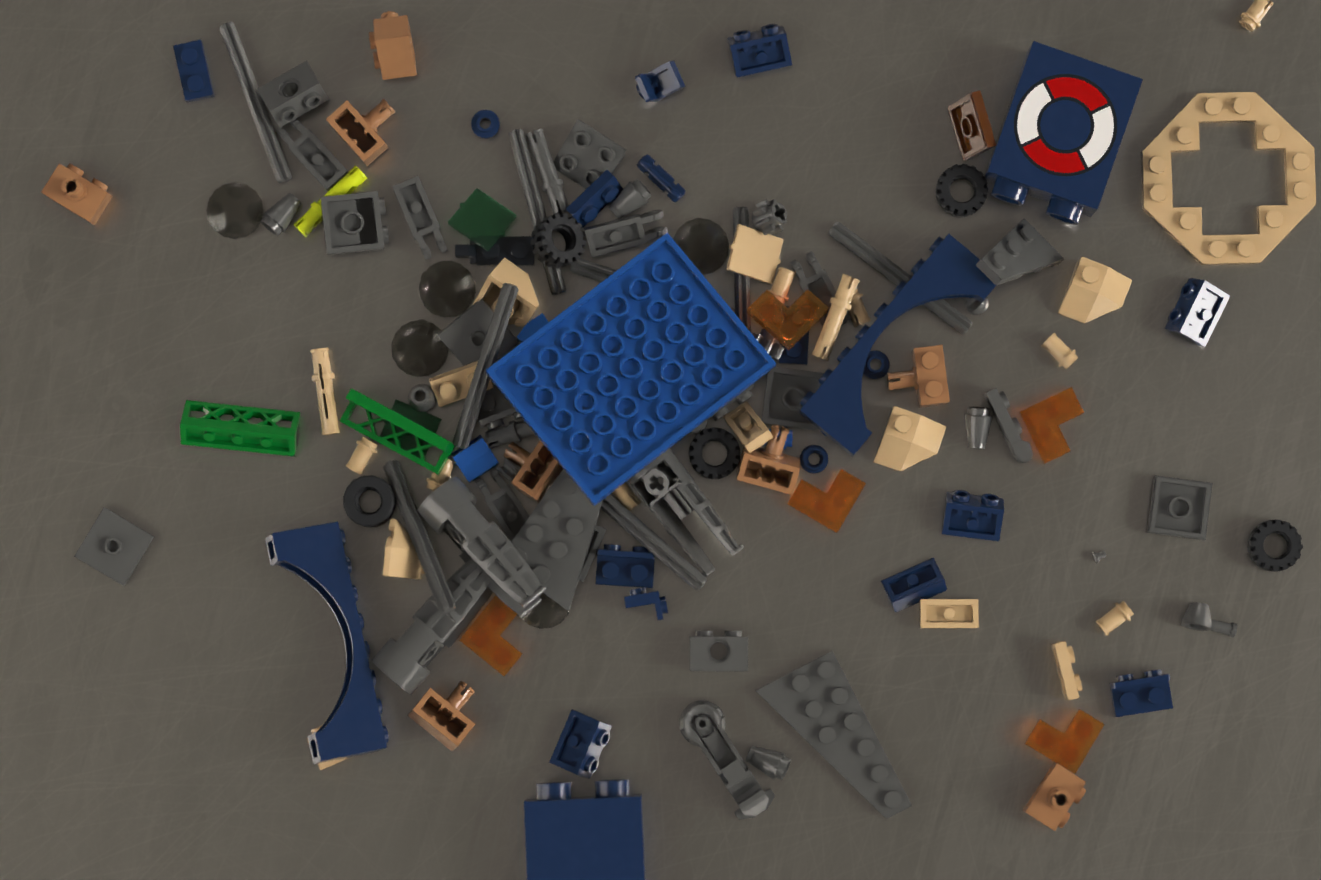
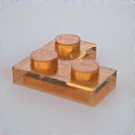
M808 289L789 308L766 290L747 308V314L785 348L790 350L828 312L829 307Z
M1072 387L1019 412L1043 464L1071 451L1058 425L1084 413Z
M843 469L840 470L827 493L802 479L787 505L837 533L866 483Z
M496 595L459 640L504 677L523 654L501 637L502 633L517 616V613Z
M1078 709L1065 733L1038 719L1024 744L1076 774L1105 724Z

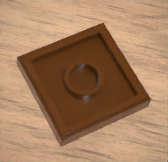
M980 90L971 92L948 106L964 161L973 159L996 146Z

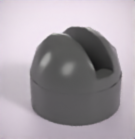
M988 297L975 310L971 305L977 300L976 298H967L965 305H967L966 309L973 315H981L989 307Z

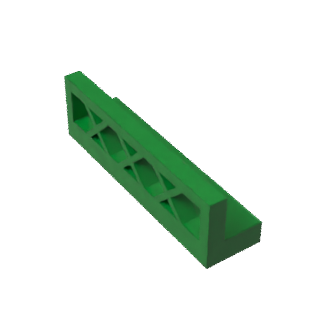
M350 389L346 396V399L350 402L339 420L341 423L437 475L441 473L455 447L452 442L358 391ZM358 405L366 410L369 421L355 424L349 419ZM371 413L379 416V418L373 419ZM386 420L390 422L393 434L381 438L377 435L374 424ZM369 425H370V428H371V431H372V432L368 431L367 429H365V428H363V427H366V426H369ZM396 426L403 429L404 431L397 433ZM407 434L414 435L417 448L405 451L401 447L399 437ZM395 439L396 445L392 444L388 440ZM420 439L429 444L422 446ZM436 447L443 451L436 466L426 462L423 450ZM419 452L420 458L413 455V453Z
M186 400L180 422L181 444L295 457L297 449L296 434L300 421V412ZM191 411H199L206 414L201 418L190 417ZM227 414L232 415L234 418L230 421H223L218 417ZM255 417L263 421L258 424H251L247 420ZM281 420L292 421L291 428L279 427L275 423Z

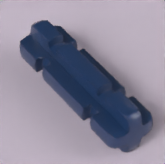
M646 154L639 160L637 167L644 174L647 172L649 174L647 177L663 192L667 191V196L676 203L684 196L685 189L679 183L676 185L674 183L675 179L659 164L656 166L654 164L656 161Z

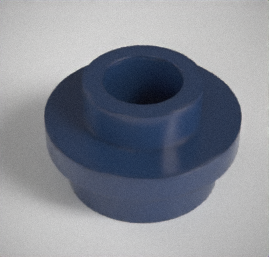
M481 110L473 116L471 127L478 137L488 139L497 134L500 128V121L493 111ZM483 119H488L491 121V125L484 129L480 126V122Z
M870 351L864 367V375L870 379L884 377L890 368L888 357L881 351ZM874 359L879 360L881 363V367L878 370H873L870 367V362Z
M809 445L800 454V464L808 473H819L828 464V454L819 445ZM811 454L819 456L818 464L812 465L809 462L808 458Z

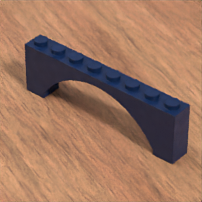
M950 234L945 239L940 236L929 248L932 252L926 261L921 258L910 271L914 275L908 283L903 280L892 292L895 296L889 305L884 302L873 315L877 318L871 327L866 324L855 336L859 340L852 349L847 346L836 359L840 362L834 371L828 368L818 380L821 384L815 393L810 390L799 403L803 406L799 413L852 457L872 434L866 427L861 398L862 378L868 354L880 334L894 320L917 306L949 298H976L982 303L996 287L976 266L980 259Z
M337 521L271 533L265 538L270 565H278L291 571L305 580L321 595L337 619L345 644L346 671L340 696L333 711L321 728L307 736L313 765L377 752L387 748L386 743L389 741V735L386 726H382L380 716L383 711L380 698L376 697L374 686H376V675L369 666L370 648L368 642L364 641L362 634L364 620L362 614L357 611L356 601L358 600L356 586L352 585L350 579L352 565L349 557L345 556L344 545L346 544V538L343 529L339 528Z

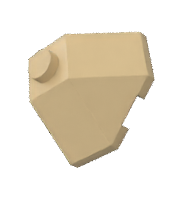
M1081 257L1077 261L1058 314L1085 324L1123 306L1132 280L1106 265Z
M504 258L489 274L473 304L483 298L494 311L502 285L504 283L513 284L519 290L508 325L515 324L516 327H523L531 320L539 303L528 273Z
M893 406L874 463L901 472L936 455L947 426L917 413Z
M390 519L389 530H391V536H388L386 540L383 576L422 580V574L425 573L408 531L399 520Z

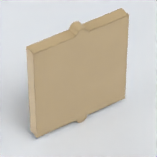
M738 224L733 243L729 245L731 251L726 270L770 285L773 284L777 265L781 263L779 256L784 239L770 234L763 235L761 231Z

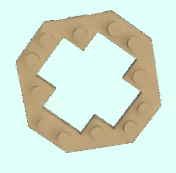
M1256 92L1198 93L1141 152L1143 210L1151 218L1153 217L1175 241L1187 249L1201 265L1260 264L1316 205L1314 146ZM1254 122L1255 150H1284L1286 205H1263L1257 207L1258 234L1202 235V207H1173L1171 152H1198L1200 150L1199 123Z

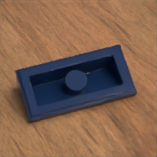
M934 558L881 580L894 612H899L920 603V599H929L947 590L945 579Z

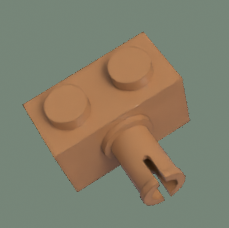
M386 11L381 15V19L373 20L374 31L369 32L371 49H377V52H373L375 69H381L383 80L417 76L415 52L408 16H398L394 11Z
M382 99L376 107L364 116L363 114L360 115L347 100L326 120L362 162L368 166L388 149L387 144L376 133L378 131L376 128L396 112L385 99Z
M59 163L41 193L95 225L113 197L106 192L108 186L95 178L91 182L82 177L84 172L70 163L67 168Z
M943 345L914 348L911 351L913 360L912 370L887 372V381L899 380L888 383L889 391L914 387L917 390L919 408L946 405L950 402Z
M772 425L771 434L773 438L767 441L766 448L759 447L749 453L743 447L737 467V480L793 495L800 472V458L782 453L789 429L782 426L779 437H777L779 425Z
M541 440L532 453L523 449L517 443L511 442L508 447L517 454L506 449L504 458L521 467L511 483L519 492L539 504L563 470V467Z
M462 681L458 683L446 700L429 688L407 715L452 752L475 725L474 722L460 712L464 704L475 693L469 687L461 695V692L467 686Z
M1053 762L1023 811L1054 831L1057 827L1062 829L1071 815L1067 811L1073 802L1078 804L1084 796L1086 789L1083 786L1086 782L1058 763Z

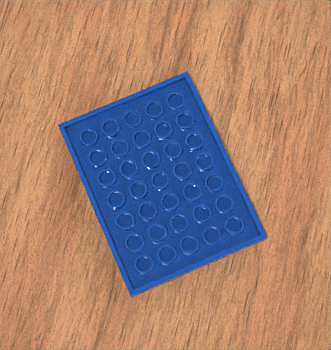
M667 232L486 369V374L595 506L776 366V362Z

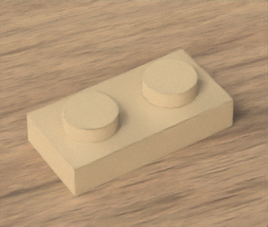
M478 361L429 378V383L439 407L467 397ZM491 379L489 381L487 390L494 388Z
M747 401L723 416L728 426L749 453L773 438L770 430Z
M920 599V628H979L978 599Z
M1066 641L1051 644L1065 700L1080 698L1078 691H1082V684L1079 674L1073 673L1071 663H1075V656L1072 646H1067Z

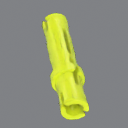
M354 165L323 197L352 194L368 178ZM321 199L317 202H312L310 204L311 208L293 224L304 237H307L323 221Z

